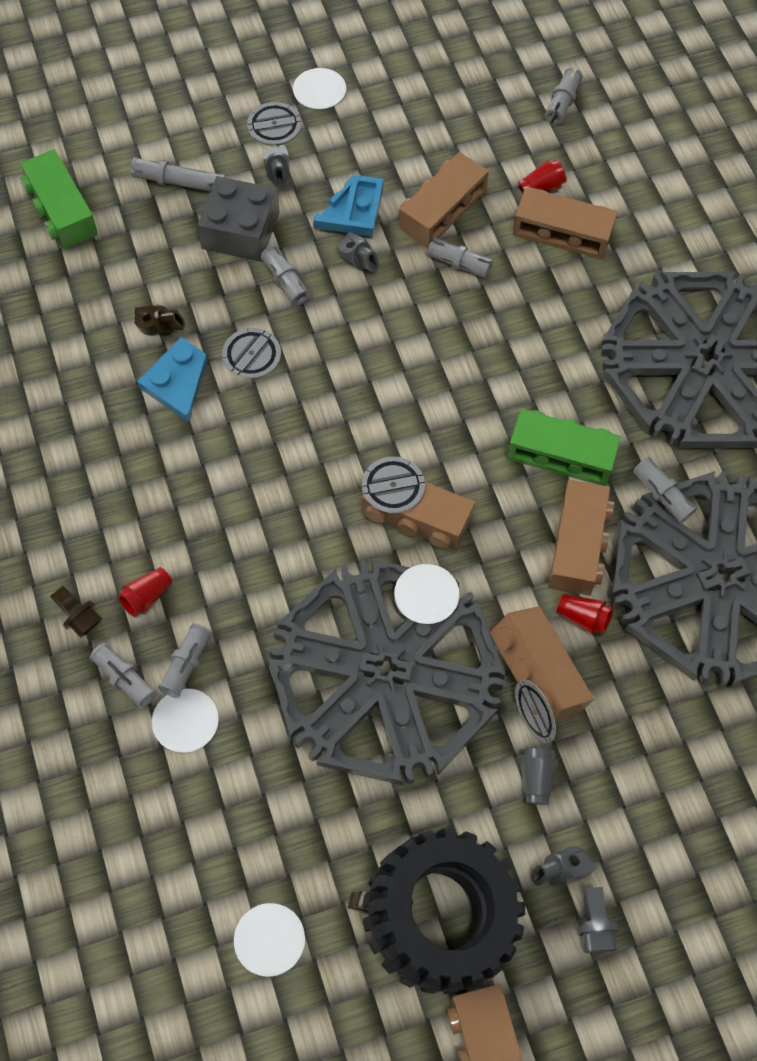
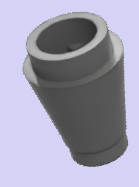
M543 748L524 749V758H520L526 804L549 805V797L558 760L554 759V750Z

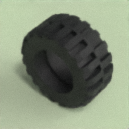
M442 828L437 833H434L432 830L422 832L416 837L408 839L389 853L380 862L379 869L374 871L370 877L368 884L371 889L364 895L363 907L368 909V916L363 919L364 931H371L374 941L368 944L374 955L380 952L384 957L385 961L381 966L389 974L397 972L401 975L399 982L409 988L417 985L420 987L421 992L430 994L443 992L448 994L482 984L484 980L493 978L503 970L502 964L511 961L517 951L513 942L522 939L524 926L518 924V918L526 915L525 902H518L516 893L522 891L519 879L512 881L508 873L512 866L506 857L498 860L494 855L497 848L488 841L481 845L477 844V835L465 831L458 836L455 829ZM432 873L441 874L453 879L465 890L471 901L474 912L473 930L467 943L460 948L446 950L437 947L423 936L414 921L411 905L413 890L416 883L426 875Z

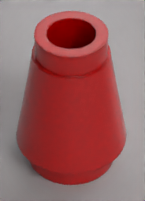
M557 159L552 162L547 160L524 177L523 180L519 181L518 186L522 195L525 187L550 192L561 189V185L567 182V177Z
M159 567L155 571L123 585L122 591L117 595L118 600L131 616L136 617L140 613L146 614L168 587L172 585V579L163 568Z
M563 594L558 603L556 613L592 635L595 633L604 635L610 624L613 608L607 606L606 601Z

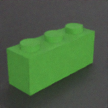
M55 149L20 163L24 176L20 177L21 184L27 195H34L35 199H32V203L39 217L45 216L48 220L44 224L52 240L58 238L63 249H66L98 235L93 215Z
M521 409L510 441L507 459L590 483L607 486L621 436L613 434L607 429H594L579 425L576 421L570 419L561 420L546 416L543 412L537 410L528 411Z

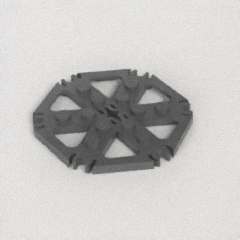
M662 272L661 276L658 274L653 276L652 285L655 288L648 287L644 281L640 282L638 289L635 285L602 341L601 356L613 358V360L603 361L602 371H604L603 376L647 434L649 428L655 423L653 437L657 438L663 430L669 431L672 435L669 442L671 446L676 444L679 436H683L678 448H757V388L746 376L757 375V340H738L751 314L757 312V282L752 288L744 286L743 281L746 276L744 274H741L737 278L736 283H733L732 281L737 272ZM714 290L721 295L722 299L707 325L701 321L680 295V291ZM647 312L655 319L670 340H624L623 335L637 313ZM712 347L715 348L712 359L702 368L704 356L710 353ZM678 375L658 410L646 408L627 382L631 376ZM710 390L738 424L739 429L737 432L732 434H701L693 429L692 422Z
M714 471L680 482L676 486L687 499L700 496L709 502L707 541L684 524H679L674 517L665 512L664 509L666 507L660 501L656 502L652 498V492L642 495L640 500L637 499L633 509L641 514L640 517H635L629 512L625 513L619 525L611 598L617 596L613 602L614 608L627 606L631 611L622 615L620 620L621 624L627 625L625 630L694 681L698 677L697 668L699 667L702 669L699 674L701 683L705 684L709 678V672L714 671L720 676V686L724 687L730 679L731 673V687L757 678V661L744 664L736 658L740 612L757 624V544L745 548L747 508L750 505H757V481L749 476L746 482L747 489L743 488L745 477L739 474L736 484L730 485L725 481L726 472L721 471L715 484ZM637 543L646 544L681 570L634 585L629 580L631 549ZM718 569L722 573H733L730 575L727 583H725L723 578H714ZM701 604L696 652L684 654L654 632L652 624L656 619Z
M370 559L373 573H369L365 560H361V573L351 575L348 572L347 565H342L343 581L338 577L337 570H333L277 624L278 630L274 631V638L284 641L286 645L281 649L270 647L269 655L273 659L268 657L290 739L292 741L294 736L301 732L294 741L298 749L308 741L316 745L308 754L312 762L317 760L323 751L326 752L317 761V766L398 785H403L400 770H405L406 781L409 784H413L414 775L412 770L415 767H422L425 769L428 779L433 777L434 769L431 761H434L437 766L439 775L497 714L498 709L494 708H499L501 699L491 697L487 691L492 688L502 690L505 674L479 601L477 599L470 606L473 600V593L469 592L464 598H459L456 609L445 620L433 624H421L407 619L394 632L380 589L386 583H397L399 577L411 567ZM340 598L346 603L358 642L306 631L305 623L328 600ZM464 625L472 632L481 658V665L478 668H472L425 656L454 627ZM385 661H390L391 668L396 671H389L388 676H382L381 670L376 668V666H383ZM304 670L346 680L310 717L299 713L290 684V677L294 672ZM415 696L463 706L468 710L470 718L444 746H434L430 743ZM378 705L392 750V757L386 763H376L345 755L340 748L341 742Z

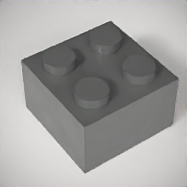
M216 176L197 225L201 249L262 262L261 254L268 247L280 213L277 188Z

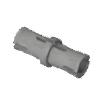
M567 68L560 84L554 88L552 101L544 114L545 119L549 123H551L554 114H557L553 124L562 123L567 108L574 103L576 98L575 91L583 79L580 70L577 69L573 78H571L574 68Z
M436 237L431 241L427 251V257L445 262L456 271H460V269L468 271L483 279H487L494 261L493 259L468 251L466 246L461 245L458 247Z
M278 246L266 248L261 254V259L272 272L273 281L278 287L284 289L293 305L305 303L310 297V291L299 279L296 267L287 262Z
M650 457L644 459L634 468L633 473L653 493L652 498L656 502L660 501L677 519L679 524L686 521L696 512L697 508L676 487L678 483L673 478L669 479Z
M196 623L191 625L180 649L174 650L171 656L172 663L162 682L158 685V689L173 698H178L181 695V691L191 672L197 671L200 665L198 659L208 640L213 635L209 629Z
M106 642L98 645L92 651L89 659L110 678L109 683L115 689L120 688L140 709L152 702L157 692L136 673L137 668L131 662H125ZM114 666L132 682V685L115 670Z

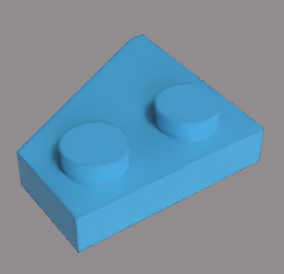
M352 175L344 184V188L336 192L329 200V206L321 215L317 213L314 216L313 227L315 229L344 233L352 232L358 235L373 237L384 188V179Z
M181 337L137 381L138 386L142 391L188 422L192 416L191 408L194 398L198 396L200 389V378L204 374L207 365V355Z

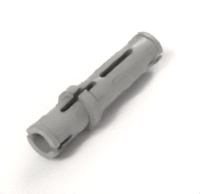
M138 157L133 158L131 169H134V171H130L131 177L157 181L158 185L165 186L168 183L209 192L216 176L226 178L225 174L170 165L169 161L161 160L159 163L139 159Z

